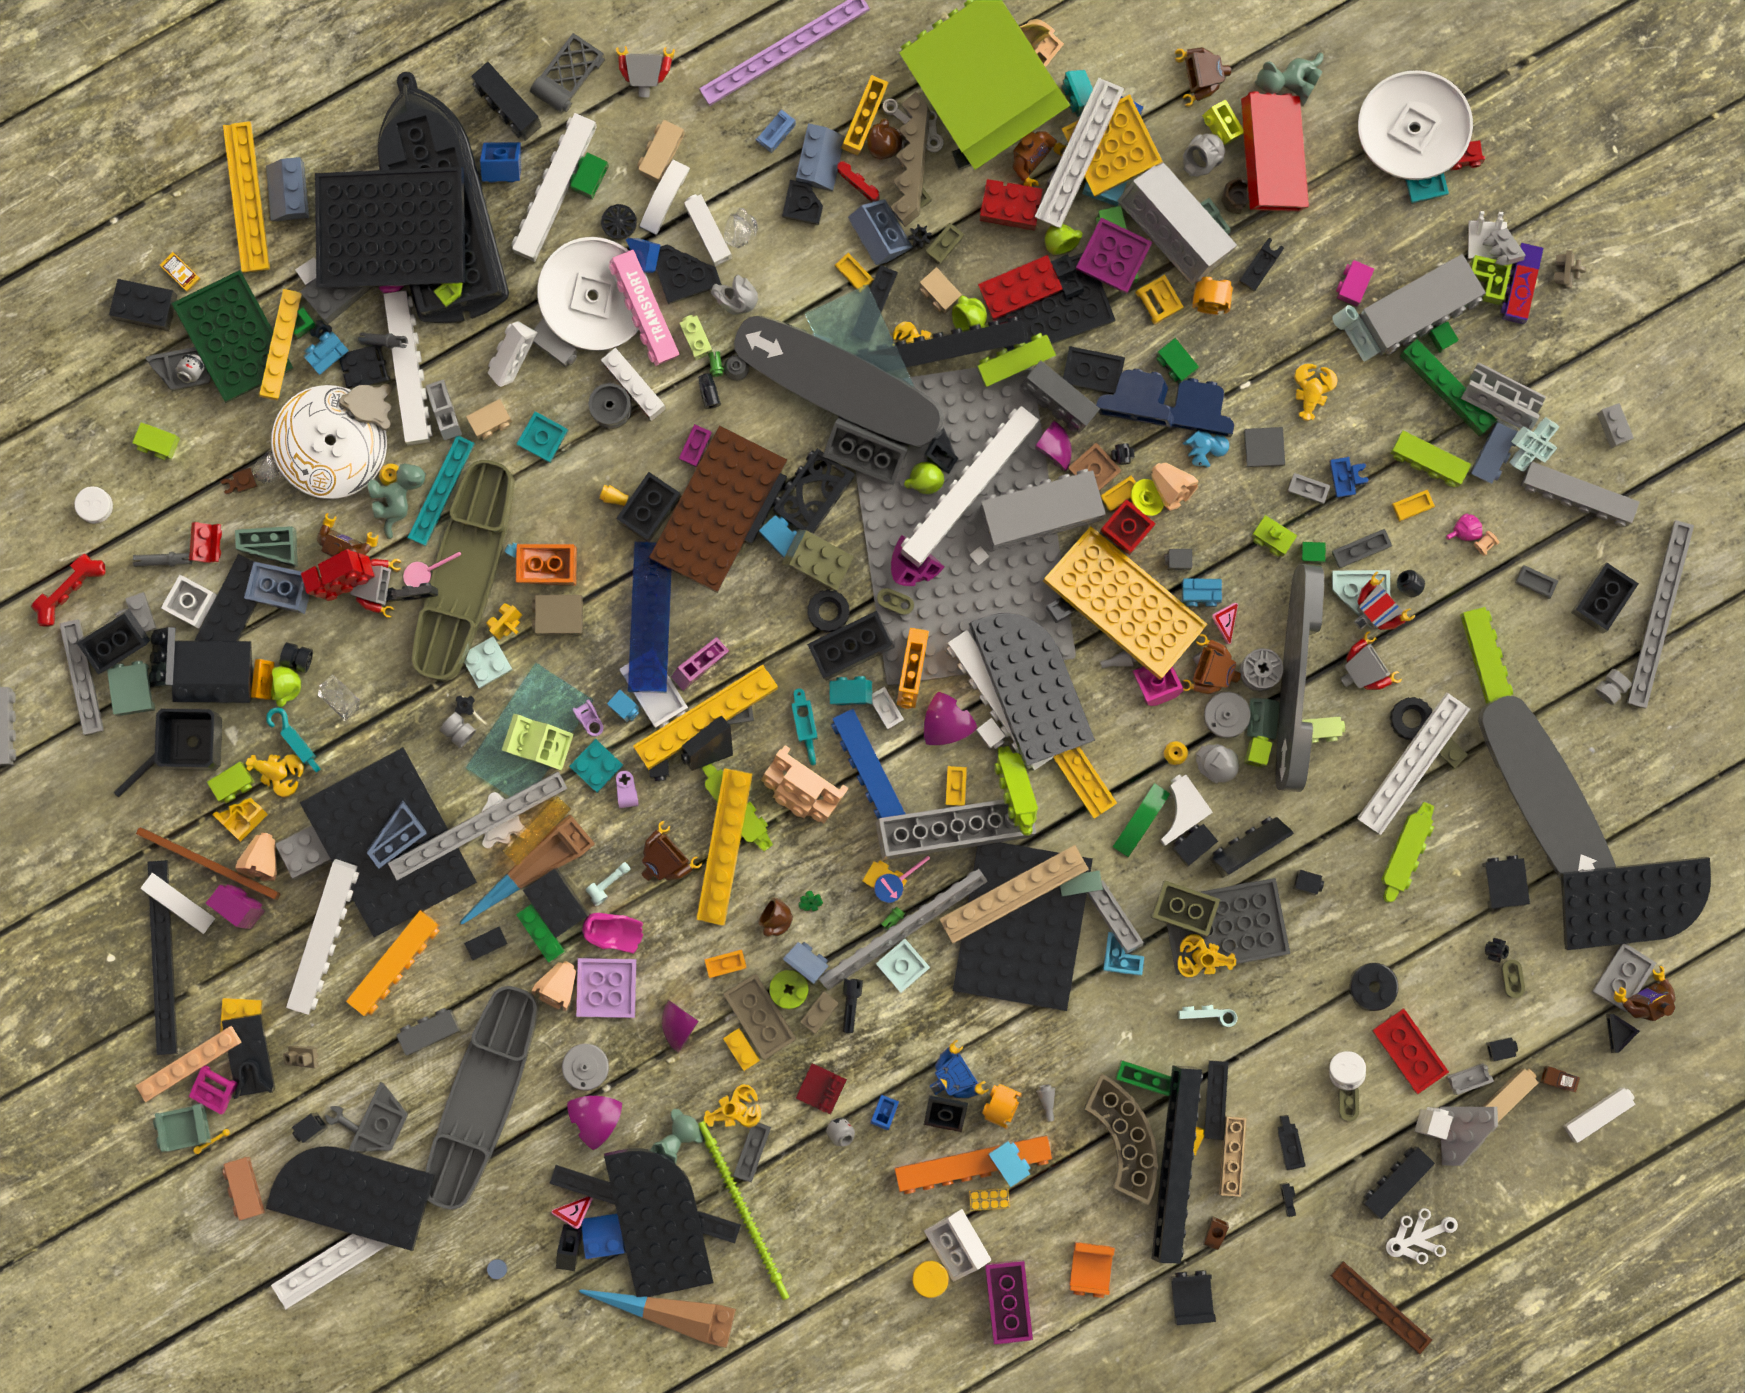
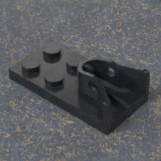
M261 1013L222 1020L223 1030L232 1026L242 1042L228 1051L233 1081L238 1083L233 1098L238 1099L239 1096L267 1091L273 1093L276 1088Z

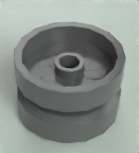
M606 383L598 386L591 393L588 402L589 410L597 424L608 429L619 428L626 424L631 417L632 405L630 397L624 388L617 384ZM612 403L613 407L608 408L607 406Z

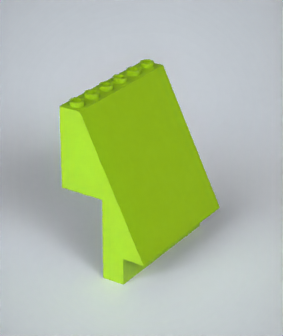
M967 0L963 3L964 8L961 10L956 8L948 13V19L945 21L940 19L932 24V30L929 32L926 30L916 35V41L911 43L909 40L900 46L902 50L899 52L974 170L1070 106L1002 0Z

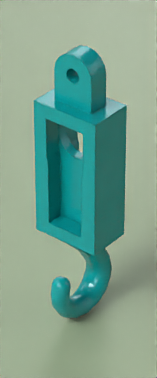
M798 688L794 691L795 703H792L799 743L805 742L809 763L811 766L816 765V756L813 740L818 739L811 701H806L804 690ZM806 707L808 715L800 717L797 714L799 708Z
M280 707L270 709L266 715L267 724L273 728L275 724L271 721V717L273 714L279 713L282 716V731L280 733L304 764L309 763L316 773L320 771V766L314 760L316 755L296 730L289 725L286 711Z

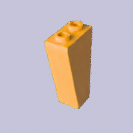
M910 628L896 704L904 709L916 707L929 633L927 630Z

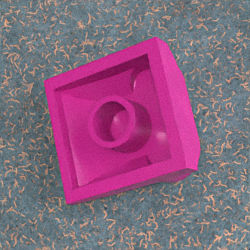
M1173 666L1161 680L1145 667L1133 670L1147 705L1157 706L1178 697L1183 692V687Z

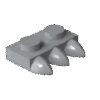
M1507 228L1491 232L1490 236L1483 242L1485 246H1494L1489 254L1500 256L1496 260V264L1509 265L1523 261L1526 256Z

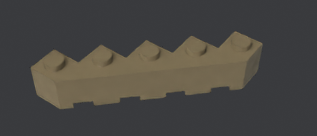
M917 92L902 103L904 111L911 119L899 129L902 138L908 145L896 155L905 171L893 182L903 197L890 207L893 214L904 227L920 215L926 146L931 115L928 105Z

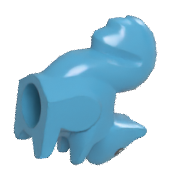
M1199 430L1183 442V445H1190L1192 448L1188 456L1195 455L1192 459L1194 466H1205L1208 468L1210 463L1205 456L1208 452H1211L1214 456L1221 457L1229 450V441L1224 436L1216 435L1213 437L1211 434Z

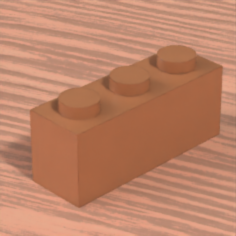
M250 1156L225 1163L222 1172L225 1180L228 1179L229 1182L228 1194L234 1200L233 1212L235 1217H238L240 1221L265 1213Z

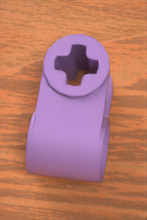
M589 699L580 707L572 708L576 718L589 736L596 737L602 733L603 724ZM591 723L599 725L600 730L598 733L590 732L589 725Z
M628 771L619 772L616 776L619 809L638 806L633 775ZM624 774H626L627 777H630V780L627 781V785H624L623 782L619 781L621 778H623Z

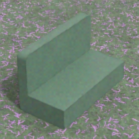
M1250 698L1249 708L1251 717L1247 736H1263L1269 739H1276L1279 701L1266 698Z

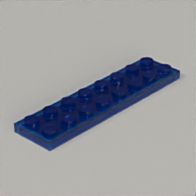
M634 542L628 692L667 693L672 570L649 559L657 542Z

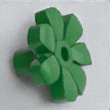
M807 891L805 896L800 897L798 905L804 911H809L811 908L815 912L818 910V906H822L823 901L819 894L814 896L812 891Z

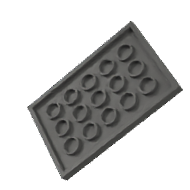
M1276 878L1201 891L1203 894L1220 899L1209 935L1207 937L1200 935L1207 948H1209V943L1219 946L1218 953L1227 957L1231 953L1235 954L1236 964L1290 954ZM1166 923L1175 973L1179 975L1181 973L1177 966V960L1180 955L1182 956L1183 964H1186L1185 956L1194 965L1196 964L1192 958V953L1198 947L1186 953V949L1189 947V945H1186L1183 952H1180L1182 940L1187 935L1196 933Z

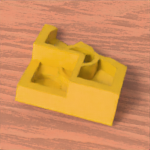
M250 797L243 800L240 804L229 806V809L219 813L217 811L212 815L241 842L268 814Z

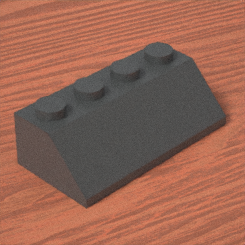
M839 416L833 426L823 457L894 485L910 444L879 434Z

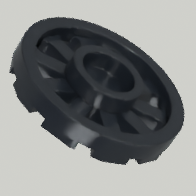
M615 204L605 210L602 215L601 225L607 236L612 239L623 240L634 233L637 219L630 207L623 204ZM615 208H617V215L613 211ZM634 220V223H629L627 221ZM626 226L631 227V231H628ZM615 230H617L616 236L613 235ZM621 230L625 232V235H621Z

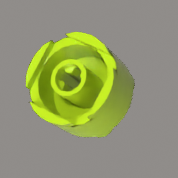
M784 970L773 977L769 990L772 1000L778 1006L785 1009H794L805 1002L809 987L802 974L794 970ZM785 985L794 986L792 995L784 993Z

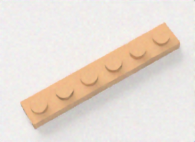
M230 1026L137 1084L136 1088L143 1100L148 1102L242 1042L233 1027Z

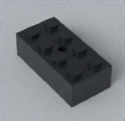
M489 62L485 63L471 76L473 80L472 86L475 88L474 91L481 98L484 96L487 105L492 111L497 110V113L500 115L499 118L505 125L510 124L511 131L518 139L522 137L526 141L542 127L538 115Z
M877 611L807 644L823 679L826 681L895 648ZM851 643L856 645L853 650L849 649Z

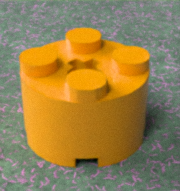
M1202 277L1201 281L1195 283L1192 307H1198L1197 311L1212 315H1218L1219 311H1224V314L1230 312L1233 291L1231 281H1216L1211 277Z
M999 1084V1086L994 1085L990 1093L992 1100L990 1104L986 1103L982 1112L985 1120L1007 1129L1008 1125L1006 1122H1011L1019 1104L1016 1098L1017 1096L1021 1098L1022 1093L1002 1084Z

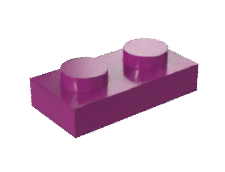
M694 424L679 460L697 467L712 432Z

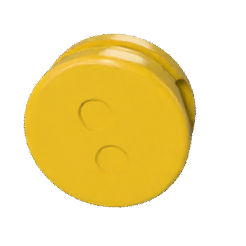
M928 1260L920 1263L915 1268L912 1281L915 1290L920 1295L927 1298H935L946 1290L949 1277L942 1264Z

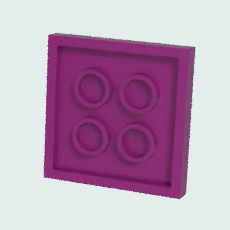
M1101 217L1076 270L1127 294L1152 242Z

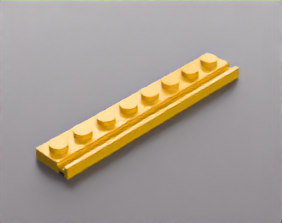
M248 121L223 125L242 273L270 270L252 124Z
M761 665L636 743L633 747L647 769L650 770L680 751L683 744L718 717L723 716L728 721L776 691L778 686L764 665Z
M1080 747L1053 756V759L1093 819L1117 804Z
M724 768L696 920L725 925L753 773Z

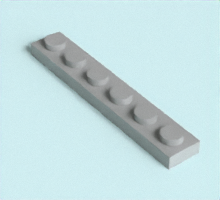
M77 619L60 623L83 734L86 736L103 732L104 728L90 663L77 645V642L84 637L81 622Z

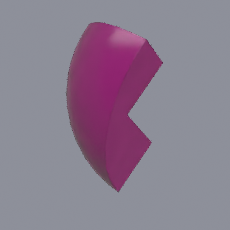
M1053 420L1036 444L1035 449L1054 461L1053 465L1066 472L1072 457L1071 442L1065 429L1057 421Z
M901 535L891 559V574L897 584L915 586L917 582L923 580L930 581L943 570L945 566L931 554H929L919 568L901 554L903 548L901 544L907 537Z
M937 692L929 704L924 721L926 745L954 743L971 735L978 728L968 710L962 711L956 705L957 700L947 694Z
M668 1000L662 1014V1029L669 1045L679 1053L699 1021Z
M584 1096L567 1102L571 1123L577 1124L580 1130L578 1136L593 1151L608 1139L616 1127L622 1110V1103L620 1101L604 1096Z

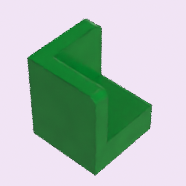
M304 307L297 311L299 315L297 316L293 332L298 339L316 326Z
M1448 321L1432 329L1428 334L1439 353L1459 340Z
M1326 542L1301 543L1302 561L1315 562V564H1323L1325 562Z

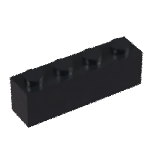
M1419 1147L1408 1148L1403 1154L1405 1157L1402 1161H1396L1390 1167L1391 1172L1387 1176L1383 1175L1376 1182L1378 1186L1374 1190H1368L1363 1196L1364 1200L1362 1203L1378 1219L1382 1220L1435 1164Z

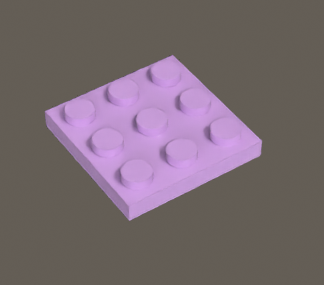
M578 958L576 1017L635 1018L637 959Z

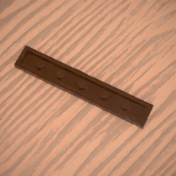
M1344 1261L1330 1275L1418 1354H1421L1432 1341L1426 1333Z

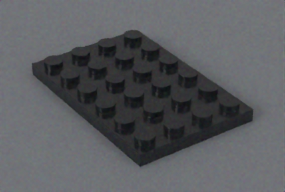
M1083 253L1070 257L1075 269ZM1076 270V274L1084 288V292L1066 299L1062 290L994 319L999 320L1001 323L1007 321V318L1012 316H1018V319L1023 318L1027 342L1025 343L1032 341V336L1041 333L1042 336L1048 335L1051 345L1116 321L1101 281ZM1006 346L1004 349L1010 351L1014 349V346Z

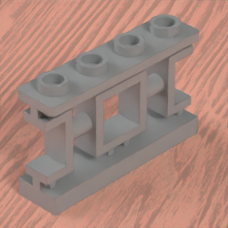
M1477 363L1470 375V382L1461 399L1520 429L1524 426L1529 430H1532L1540 416L1538 412L1546 398L1544 395L1481 363Z

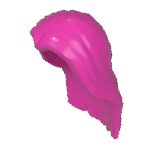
M592 913L586 917L582 932L584 938L589 943L599 948L617 949L634 954L643 938V923L624 915Z

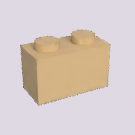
M937 267L920 281V292L926 298L930 297L935 309L939 312L942 310L944 314L957 304L958 298L962 296Z
M500 399L466 416L477 438H482L483 440L491 437L493 432L498 429L500 431L505 430L512 423Z

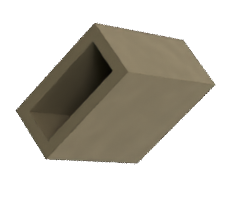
M535 595V600H532V612H535V619H532V631H535L537 636L583 635L582 595Z

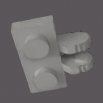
M144 592L125 598L128 608L145 633L157 629ZM125 610L115 613V617L124 612Z

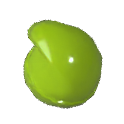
M1062 224L1061 228L1051 225L1045 233L1046 249L1053 255H1061L1072 251L1078 246L1083 233L1065 224Z
M960 296L958 304L953 306L952 321L955 328H962L963 331L970 329L969 326L974 324H980L981 327L985 325L987 311L983 303L976 298Z
M920 462L912 468L909 479L905 480L904 486L907 489L913 488L921 494H933L942 487L944 475L935 464Z
M282 666L273 668L271 698L276 701L278 707H283L286 702L294 700L299 695L301 679L290 668Z

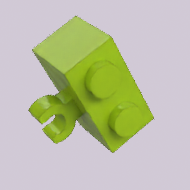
M1266 515L1251 535L1254 538L1253 542L1261 547L1265 545L1270 549L1269 552L1276 557H1284L1298 536Z

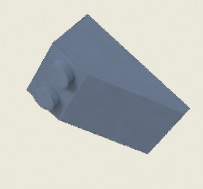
M253 562L244 599L305 614L310 595L306 593L301 576L302 572Z
M798 942L783 960L815 985L829 967L826 964L828 960L820 954L814 955L811 952L813 948L807 943L803 942L800 944Z

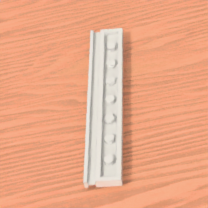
M1098 78L1035 218L1061 228L1124 88Z
M1446 692L1357 819L1381 835L1460 725L1470 708Z
M352 1234L271 1286L286 1310L389 1244Z

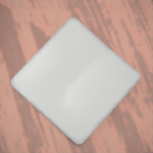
M981 546L970 554L977 565H980L989 557Z

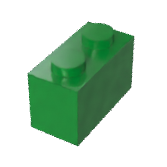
M587 152L585 157H581L578 163L579 169L577 174L573 173L570 183L573 191L593 200L609 165L607 161Z
M1176 338L1156 354L1158 357L1156 360L1163 368L1166 367L1170 378L1179 384L1199 369L1197 363Z

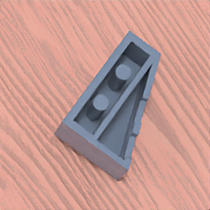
M1499 419L1494 423L1495 425L1491 433L1488 434L1487 441L1471 470V474L1491 484L1494 480L1497 481L1502 473V470H1500L1503 463L1506 464L1511 455L1509 450L1511 446H1516L1511 441L1518 432L1517 428Z
M403 800L367 849V854L378 868L426 834L424 827Z

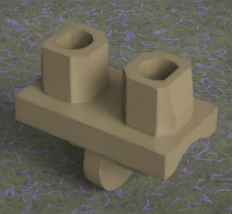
M1566 250V254L1556 255V266H1565V272H1555L1554 282L1555 284L1565 285L1566 288H1572L1573 273H1575L1574 279H1580V273L1586 272V267L1581 266V260H1576L1574 266L1575 255L1572 254V250Z
M291 1045L288 1046V1052L283 1054L285 1065L307 1068L319 1067L316 1058H318L317 1048L313 1046Z

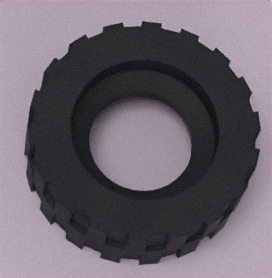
M826 589L825 591H819L810 599L807 608L808 618L813 627L824 633L833 632L844 627L849 619L850 610L848 602L841 593L835 590ZM832 602L837 606L838 614L836 618L830 621L821 618L819 608L823 603Z
M1408 697L1399 701L1391 710L1390 725L1394 733H1397L1400 738L1402 737L1405 740H1413L1431 715L1432 708L1421 698ZM1414 709L1420 713L1421 723L1416 728L1405 726L1402 720L1405 711Z

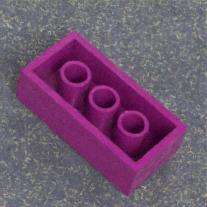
M220 884L206 902L208 906L233 925L245 929H252L265 912L261 908L263 905L259 901L246 897L248 894L240 887L228 884L226 886Z
M1024 1260L985 1264L993 1343L1003 1344L1033 1340Z

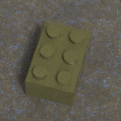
M798 529L782 564L827 589L837 591L854 556L807 530Z
M1165 880L1162 883L1151 918L1207 937L1220 899Z

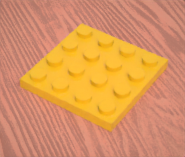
M1130 94L1119 100L1085 174L1094 197L1148 171L1153 166L1163 163ZM1079 120L1062 128L1068 143Z

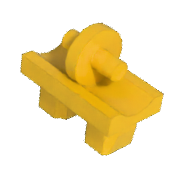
M504 603L499 608V612L503 616L499 620L491 617L486 622L490 628L489 631L498 640L504 635L508 636L511 632L517 635L519 632L515 628L520 623L518 620L523 616L513 605L509 606Z

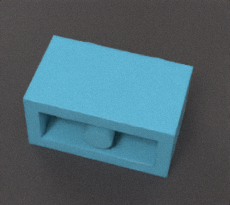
M1006 1141L991 1151L989 1156L1009 1186L1012 1187L1030 1175L1028 1170L1031 1167L1025 1159L1021 1160L1017 1154L1020 1151L1014 1142L1010 1144L1009 1141Z

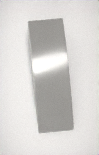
M444 379L426 385L443 439L447 440L462 435Z

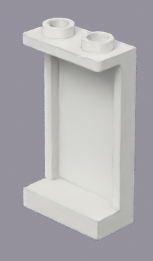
M653 650L648 651L620 668L621 673L656 730L664 727L670 721L680 717L689 710Z

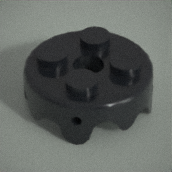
M1367 963L1353 971L1349 984V993L1358 1007L1369 1011H1380L1389 1007L1395 1001L1399 991V984L1396 975L1389 967L1380 963ZM1372 981H1376L1379 984V990L1375 993L1369 989V984Z

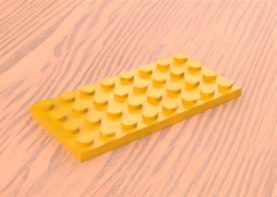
M1091 526L1043 580L1045 584L1159 680L1163 678L1208 625Z

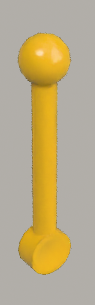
M224 1129L221 1134L211 1139V1143L196 1146L193 1150L194 1153L199 1154L202 1149L223 1136L227 1137L230 1134L229 1130Z

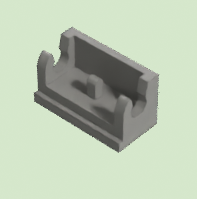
M1482 1063L1447 1076L1453 1094L1459 1095L1494 1082L1492 1076L1488 1073V1066Z

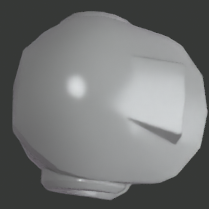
M1214 134L1197 135L1183 154L1184 170L1191 177L1209 174L1214 167L1219 166L1224 160L1225 147L1222 140ZM1194 150H1198L1200 157L1206 162L1205 167H1200L1194 161Z
M740 275L734 277L732 287L714 284L711 290V294L717 299L719 305L732 315L750 312L758 302V292L747 278H743Z
M1208 744L1201 746L1196 753V762L1200 773L1216 784L1231 781L1239 771L1238 755L1222 745Z

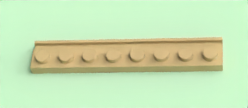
M1076 845L945 915L940 918V921L952 944L1089 869Z

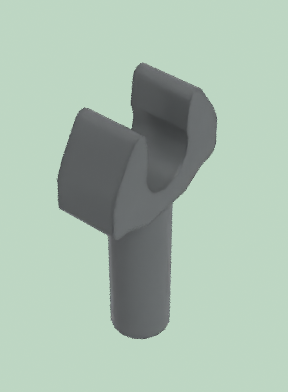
M331 1106L330 1108L336 1111L337 1116L332 1118L326 1114V1121L330 1125L340 1123L356 1134L359 1126L343 1116L344 1109L340 1106Z

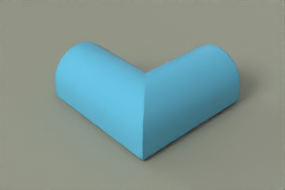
M1108 932L1103 970L1142 976L1144 956L1125 954L1114 934Z

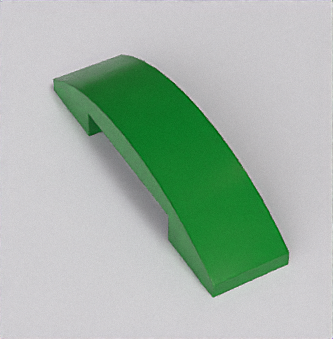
M1154 783L1112 847L1126 857H1129L1170 793Z

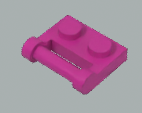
M205 1065L200 1069L189 1097L219 1114H224L238 1083L233 1080L229 1081L211 1071V1068ZM208 1077L226 1087L225 1092L205 1082V1078Z

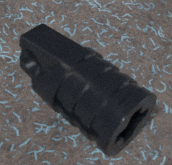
M711 373L699 376L700 393L704 408L713 409L719 407L721 402Z

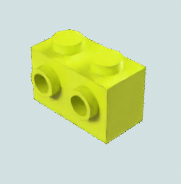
M1226 100L1212 106L1202 115L1205 124L1214 135L1222 140L1224 146L1235 141L1244 133L1241 124Z

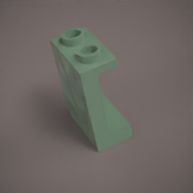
M143 661L131 662L132 665L130 666L116 664L112 666L113 668L107 669L113 715L123 716L155 710V703L152 702L149 684V665L143 663Z
M196 1104L187 1108L155 1113L153 1125L155 1130L158 1131L156 1143L161 1152H170L211 1143L205 1105Z

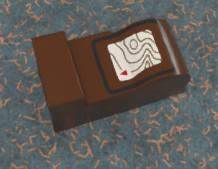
M1545 1066L1540 1083L1576 1093L1580 1077Z

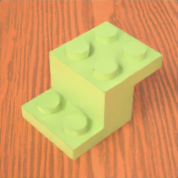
M513 714L502 751L562 771L574 734L546 723Z

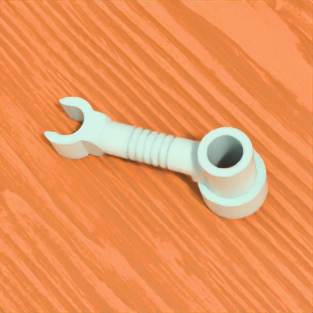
M626 862L620 865L615 872L597 886L593 883L586 888V892L592 898L591 901L595 906L600 905L608 898L603 890L631 870Z

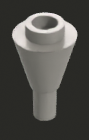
M1124 650L1111 659L1100 662L1103 669L1111 666H1134V662H1137V660Z
M1042 1085L1036 1092L1045 1109L1047 1121H1054L1055 1088L1051 1087V1085Z

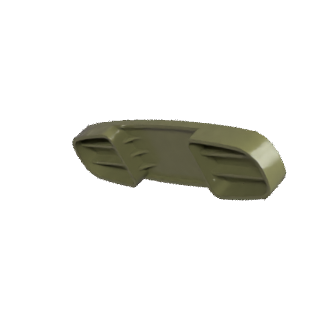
M479 460L471 464L460 483L450 508L451 517L435 564L457 552H460L461 555L433 569L430 583L438 588V596L425 599L424 608L420 611L412 653L414 668L418 673L432 680L446 682L454 679L459 674L478 631L495 580L507 533L515 485L511 472L498 462Z

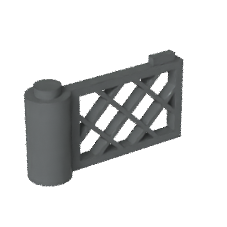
M572 33L542 75L534 81L530 88V93L558 112H567L572 105L570 101L594 68L599 69L605 61L603 58L604 53ZM574 40L581 44L582 50L571 51V43ZM593 52L597 55L595 60L586 62L585 53ZM583 54L584 62L573 64L571 55ZM563 56H569L571 64L560 66L559 59ZM585 66L586 72L583 75L575 76L574 67ZM572 68L573 77L562 78L561 70ZM550 71H559L560 79L552 80L547 77ZM574 80L575 86L571 92L564 88L563 82Z

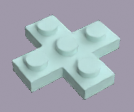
M1547 417L1538 424L1534 432L1523 426L1511 441L1520 449L1514 454L1509 463L1523 472L1535 457L1546 463L1557 449L1549 440L1559 429V426Z

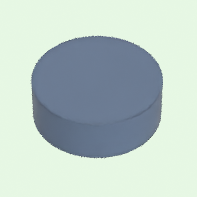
M501 1259L491 1261L487 1267L488 1275L493 1279L504 1277L507 1273L506 1263Z

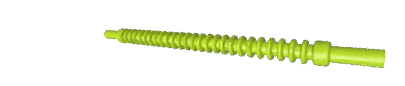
M705 1121L698 1123L699 1129L706 1141L704 1144L707 1149H710L709 1153H712L711 1158L715 1159L714 1163H717L716 1168L720 1170L718 1173L722 1174L721 1178L725 1180L723 1183L727 1184L726 1188H729L728 1193L732 1194L730 1198L734 1199L733 1203L737 1205L735 1208L739 1209L738 1214L741 1213L742 1216L740 1218L744 1219L743 1224H746L745 1229H748V1234H751L750 1239L754 1240L752 1243L756 1244L755 1249L759 1250L757 1254L761 1255L760 1259H763L762 1264H765V1269H768L767 1274H770L771 1283L775 1284L782 1300L789 1298L781 1280L782 1275L780 1272H777L778 1268H775L774 1265L776 1263H773V1258L769 1256L771 1253L767 1252L768 1247H765L766 1243L762 1242L761 1232L757 1231L759 1228L755 1227L756 1222H753L754 1218L750 1217L749 1207L745 1206L746 1202H743L744 1197L740 1196L741 1192H738L739 1187L735 1186L737 1182L733 1181L734 1177H731L732 1172L728 1171L729 1167H726L727 1162L723 1161L722 1152L718 1151L720 1147L716 1146V1139L712 1138Z

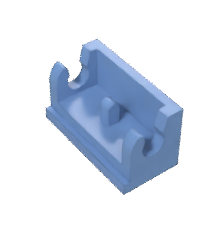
M780 110L777 116L756 138V141L773 153L796 126L795 119L783 110Z

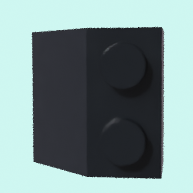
M929 1095L924 1125L962 1132L968 1103Z

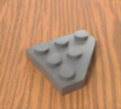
M1440 1107V1109L1449 1111L1448 1115L1453 1117L1447 1139H1441L1442 1165L1462 1166L1467 1162L1469 1156L1498 1127L1497 1107Z

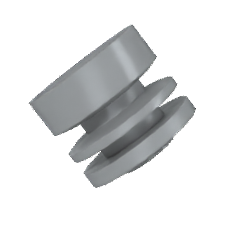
M1261 648L1252 651L1244 658L1240 665L1241 681L1252 691L1262 692L1269 690L1278 683L1282 676V660L1277 653L1270 649ZM1264 665V669L1267 671L1260 673V669L1258 667Z

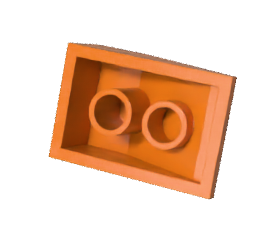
M517 544L516 583L576 586L577 547L574 544Z

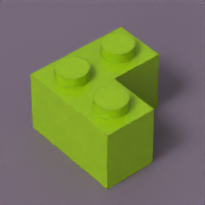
M1475 255L1471 259L1470 267L1478 281L1485 282L1484 291L1486 293L1482 297V301L1500 305L1505 297L1512 264L1499 265L1496 264L1494 259Z

